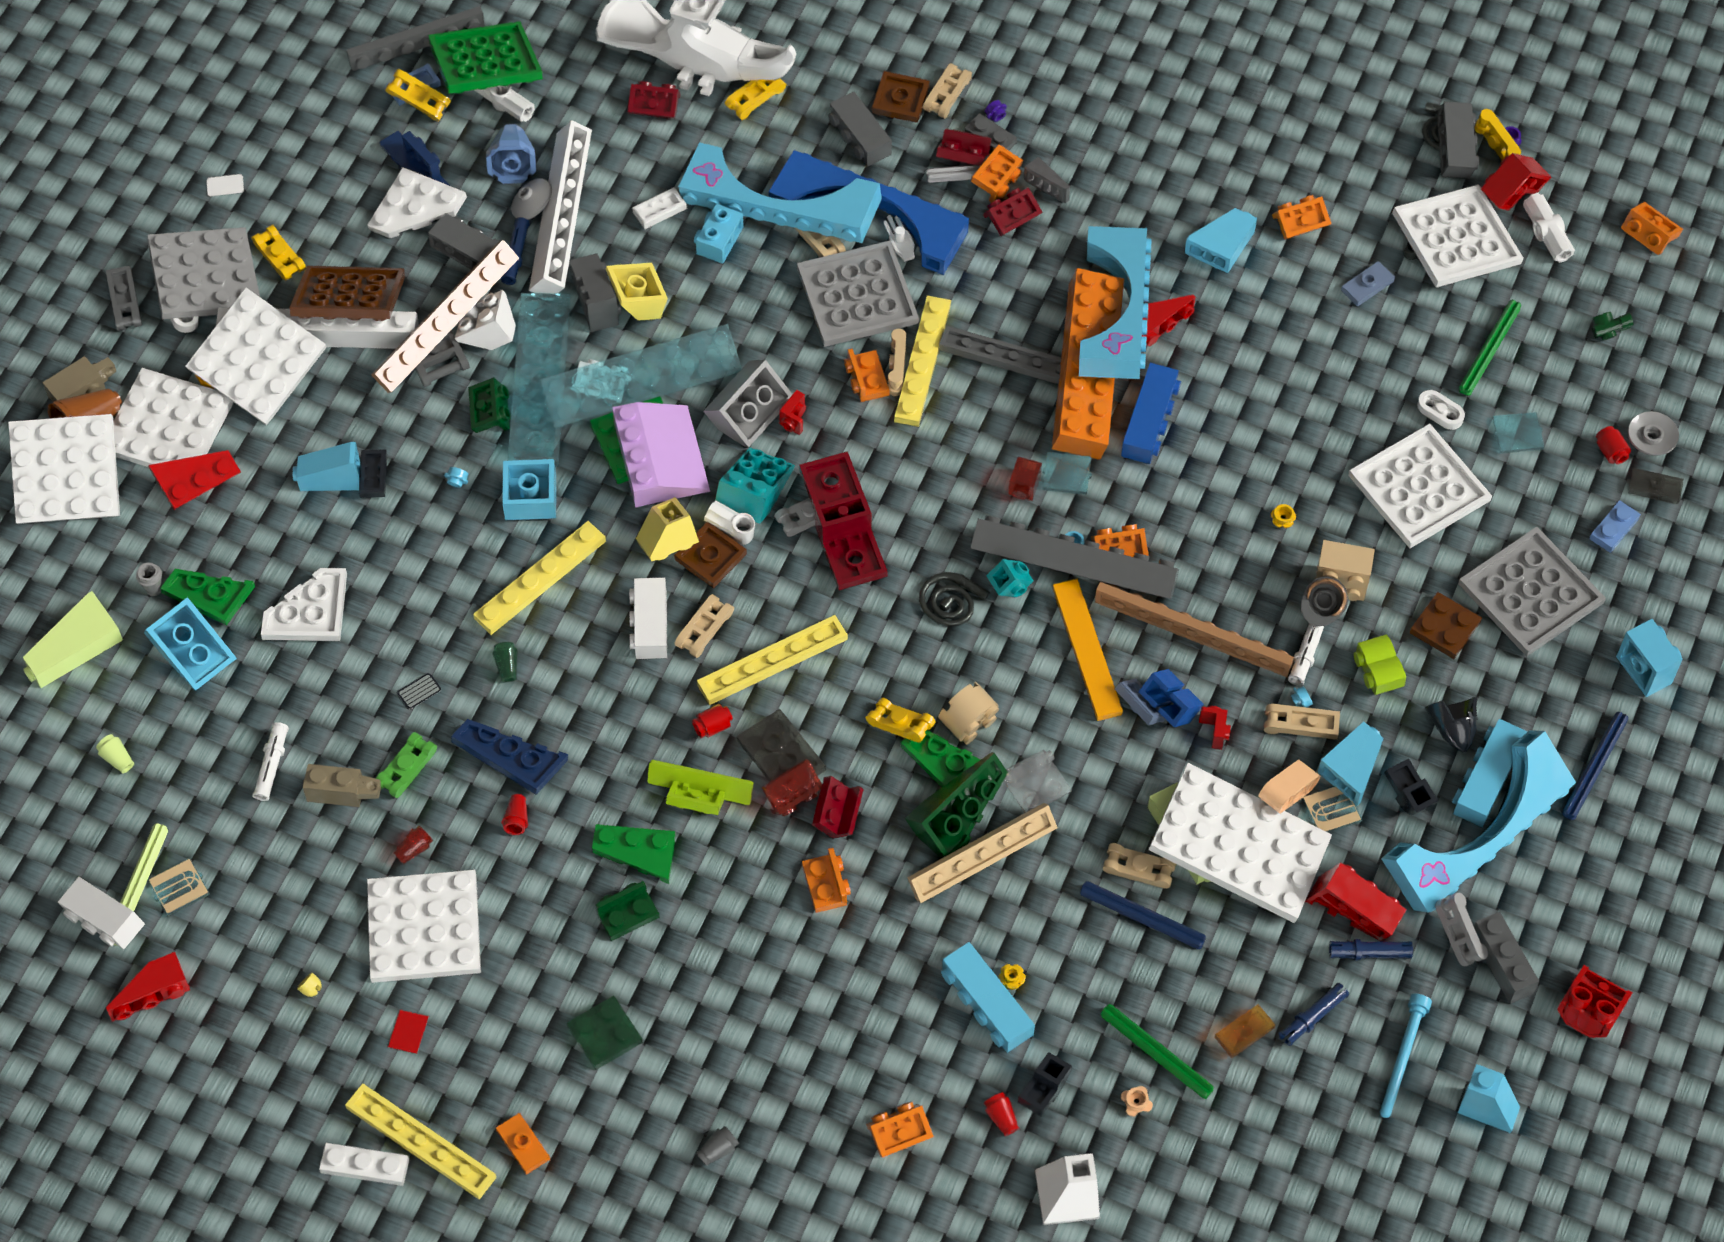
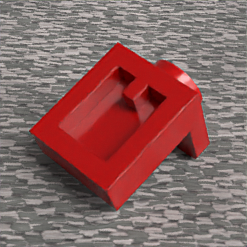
M796 390L780 409V424L782 427L798 435L803 432V419L801 417L806 410L804 393Z

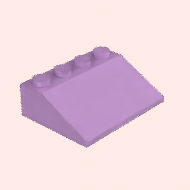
M635 402L612 407L614 425L635 507L667 501L674 497L682 498L710 492L687 405Z

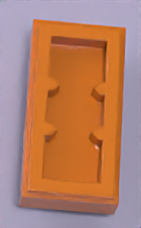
M520 1113L496 1127L498 1134L526 1175L550 1160V1156Z

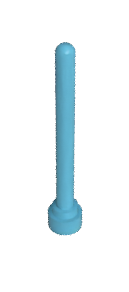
M1411 994L1408 1007L1410 1008L1409 1013L1411 1015L1380 1110V1114L1384 1118L1390 1117L1421 1017H1425V1014L1429 1013L1432 1004L1430 998L1421 994Z

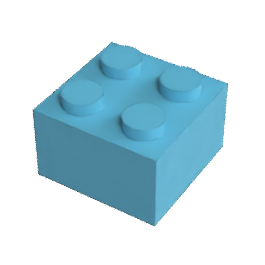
M554 459L503 461V510L505 520L556 518V469Z
M1653 619L1627 631L1616 656L1646 697L1671 685L1683 660L1679 649L1670 643L1663 628L1657 626Z

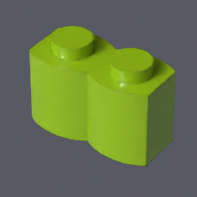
M1387 634L1357 643L1354 660L1356 665L1362 667L1365 672L1363 678L1368 689L1371 688L1373 693L1377 695L1405 686L1406 674L1404 668L1396 656L1393 644Z

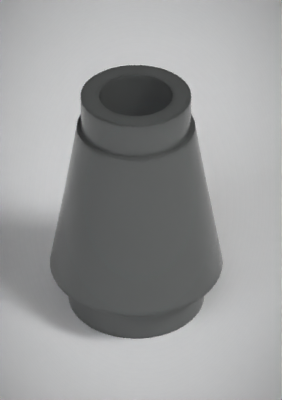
M724 1126L721 1130L717 1129L701 1147V1150L697 1152V1155L708 1166L710 1163L735 1151L734 1147L739 1142L729 1129Z

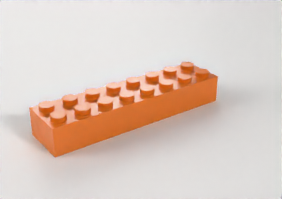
M1077 268L1069 283L1052 441L1053 450L1100 460L1108 446L1115 378L1079 376L1080 342L1104 332L1121 318L1124 278Z

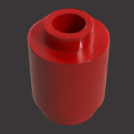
M1608 426L1597 433V445L1610 464H1621L1629 458L1631 449L1619 430L1614 429L1613 426Z
M717 704L697 714L696 718L692 719V724L701 739L704 737L710 738L731 727L730 721L733 720V717L727 706L722 707L721 704Z

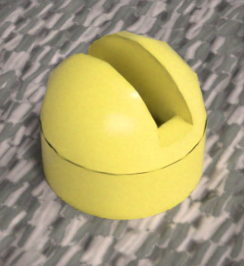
M311 972L297 989L305 996L313 997L317 995V991L321 990V981Z

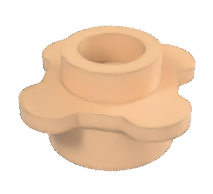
M1134 1087L1129 1091H1123L1121 1094V1100L1125 1102L1127 1106L1126 1113L1129 1116L1133 1117L1139 1112H1149L1152 1110L1153 1104L1149 1101L1145 1087ZM1138 1099L1139 1103H1135L1134 1100Z

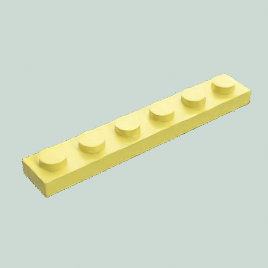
M927 296L894 417V422L919 427L939 352V343L948 319L951 300Z
M587 521L473 614L474 619L492 635L604 544L606 537Z
M833 615L698 679L697 686L708 704L711 705L848 640V635L836 615Z
M365 1084L358 1088L345 1105L347 1110L479 1200L497 1178L496 1174Z

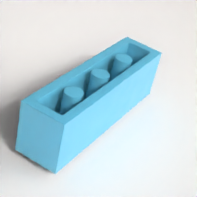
M1498 719L1495 727L1489 726L1483 739L1487 743L1484 748L1479 746L1473 759L1477 763L1474 769L1468 768L1463 782L1467 784L1464 790H1457L1452 803L1456 804L1454 815L1483 828L1513 767L1511 746L1528 731L1501 719Z
M970 942L943 959L941 971L943 978L949 985L953 984L958 990L957 994L963 1004L966 1006L969 1004L975 1011L974 1016L981 1026L986 1025L991 1032L990 1036L996 1046H1002L1008 1053L1034 1035L1035 1024Z

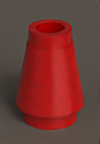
M513 794L510 797L502 819L503 829L510 835L523 834L528 827L526 797L521 794Z
M1003 1092L992 1096L984 1102L986 1106L985 1112L1003 1132L1004 1136L1019 1130L1010 1098L1006 1097Z

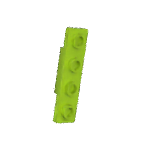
M651 760L649 763L648 783L670 788L666 801L668 805L700 811L705 814L718 815L724 800L750 805L752 781L657 760Z

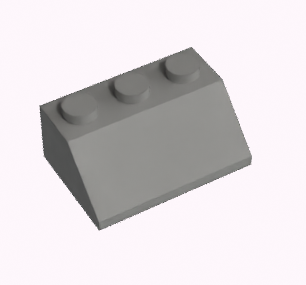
M752 360L739 371L708 405L704 413L719 431L744 447L749 448L777 417L780 409L793 394L766 360Z

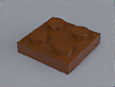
M884 71L872 106V114L918 123L930 87V80Z
M706 522L696 533L699 542L693 544L687 550H679L674 555L676 562L714 589L747 555V549L713 524Z
M1437 592L1412 626L1410 634L1450 658L1455 659L1481 623L1482 617Z

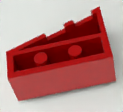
M1341 862L1318 877L1305 902L1311 905L1315 901L1329 908L1327 913L1333 917L1337 913L1352 921L1350 926L1379 941H1383L1393 934L1407 910L1400 905L1396 898L1387 896L1378 889L1375 883L1363 879L1356 874V871L1351 866Z

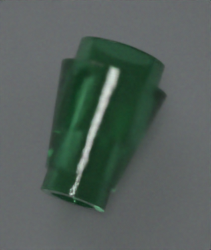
M502 642L494 645L492 655L501 681L513 682L517 680L518 649L515 648L513 642Z

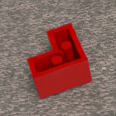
M1512 153L1502 160L1500 168L1495 173L1487 177L1485 185L1481 190L1499 209L1510 211L1525 193H1538L1550 180L1551 176L1534 158Z

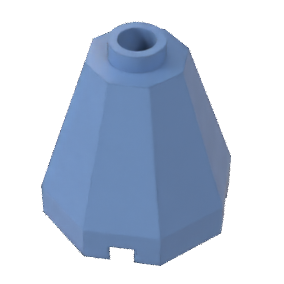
M516 124L505 125L499 130L486 152L487 171L492 177L493 174L497 176L498 181L503 184L524 183L530 173L532 176L536 172L535 150L522 128Z

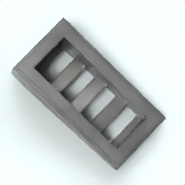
M1037 157L1025 166L1024 180L1065 204L1069 202L1070 186L1041 158Z

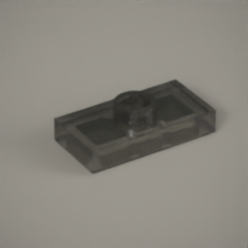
M1633 468L1628 493L1679 504L1684 479Z

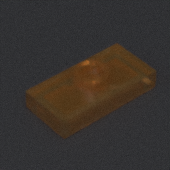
M1257 1004L1217 1032L1214 1038L1227 1054L1233 1058L1275 1029V1023Z

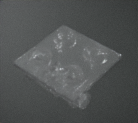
M1042 750L1006 769L1008 774L1004 779V783L1024 813L1043 803L1049 804L1072 792L1052 762L1054 755L1050 750Z

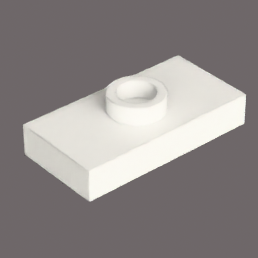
M675 187L632 207L643 228L647 229L686 210L687 205Z

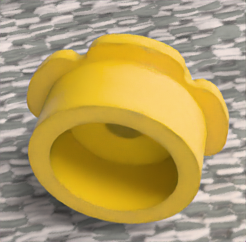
M1287 504L1278 505L1271 512L1272 523L1277 527H1291L1294 523L1293 521L1296 520L1293 508Z
M1017 964L1004 965L1000 970L1001 973L998 975V979L1009 990L1019 988L1025 982L1026 977L1023 974V968ZM1010 974H1013L1015 977H1014V978H1010L1009 975H1010Z

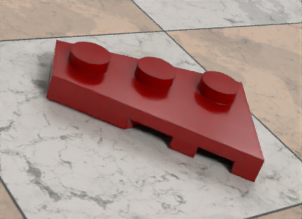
M229 450L148 465L174 510L241 473Z

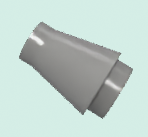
M153 563L142 564L136 572L137 581L147 591L148 595H159L161 593L162 579L160 567Z

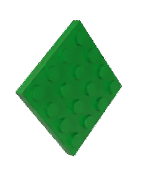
M521 21L428 35L429 45L449 94L463 93L464 91L476 89L485 90L490 87L509 86L522 82L531 83L535 80L543 79L541 67Z

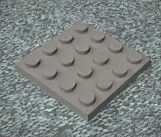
M246 227L150 234L147 236L162 319L217 315L218 307L231 308L245 288H248L260 297Z
M891 240L797 263V270L824 347L919 324V317Z
M1535 527L1460 578L1458 583L1526 656H1529L1604 604L1606 597L1538 527Z

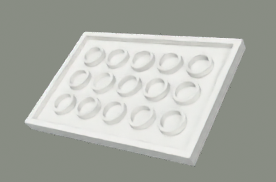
M1187 763L1148 850L1295 923L1332 834L1286 811L1280 814L1262 799Z

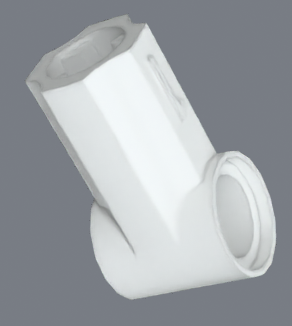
M718 501L711 504L704 521L731 535V538L740 545H745L752 541L755 520L750 514H739ZM738 527H746L748 530L741 531Z

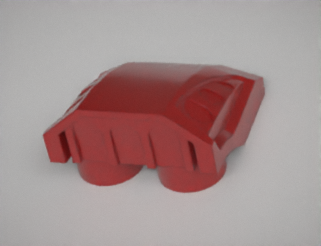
M1584 965L1557 1010L1568 1026L1589 1038H1606L1633 992L1624 990L1589 970V967Z

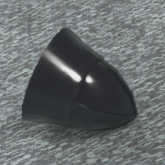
M1477 697L1451 705H1446L1445 702L1439 701L1426 706L1425 710L1430 715L1442 738L1456 750L1462 753L1467 752L1472 745L1477 731Z

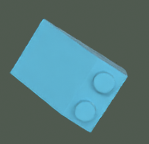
M188 597L144 631V634L161 655L195 691L237 659Z

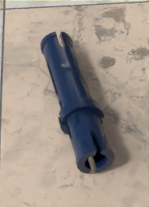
M518 217L514 221L515 224L509 247L519 259L500 278L501 282L506 285L516 283L518 269L523 263L521 256L530 226L529 220L523 217Z
M1360 939L1348 942L1330 941L1329 953L1331 954H1329V957L1353 958L1354 961H1360L1361 958L1412 959L1413 946L1412 941L1367 942Z
M1336 983L1305 1012H1299L1294 1017L1295 1020L1278 1033L1281 1040L1288 1034H1291L1283 1043L1287 1046L1293 1045L1305 1032H1311L1314 1029V1024L1345 998L1349 997L1347 989L1339 995L1336 994L1344 985Z

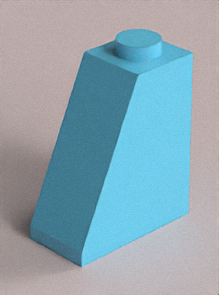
M1234 208L1189 235L1186 240L1185 254L1228 273L1254 234L1257 218L1248 212Z
M349 442L298 456L297 466H293V481L298 482L299 490H359L360 458L356 442Z
M1362 722L1321 759L1318 773L1334 787H1337L1353 804L1358 806L1361 803L1380 751L1383 737H1381L1376 728Z
M1476 1064L1458 1113L1511 1133L1520 1106L1504 1074Z

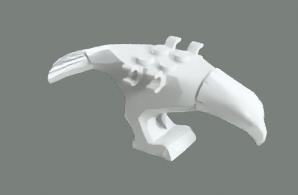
M611 0L603 9L596 29L597 41L620 48L642 51L659 58L675 69L682 70L677 76V80L682 81L679 88L689 90L694 74L703 76L699 80L698 86L703 87L700 94L706 96L711 95L715 80L723 82L736 80H777L791 69L796 57V51L792 45L784 48L779 45L750 39L741 33V28L731 27L716 19L725 0H675L670 8V20L663 19L647 0Z

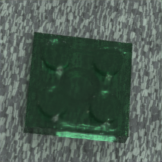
M615 996L608 998L567 1022L568 1029L595 1070L643 1043L642 1037Z

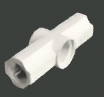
M510 85L490 87L485 90H474L491 101L497 111H506L520 122H527L535 110L534 104L513 91Z
M1535 193L1524 200L1523 206L1533 222V231L1537 240L1544 241L1554 261L1559 263L1567 261L1569 257L1574 255L1575 250L1565 234V225L1562 217L1559 214L1554 215L1544 195Z

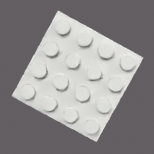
M1480 185L1394 207L1392 212L1435 287L1520 265L1523 261V256L1488 198L1481 190Z
M245 288L187 363L186 368L267 425L327 348V345L251 290Z
M142 368L113 421L116 457L148 467L151 464L205 455L212 446L234 402L218 390Z
M112 414L8 422L17 524L120 516Z
M1431 424L1352 468L1348 474L1409 548L1490 502L1492 498L1489 491Z
M476 870L367 879L370 979L372 983L481 973Z

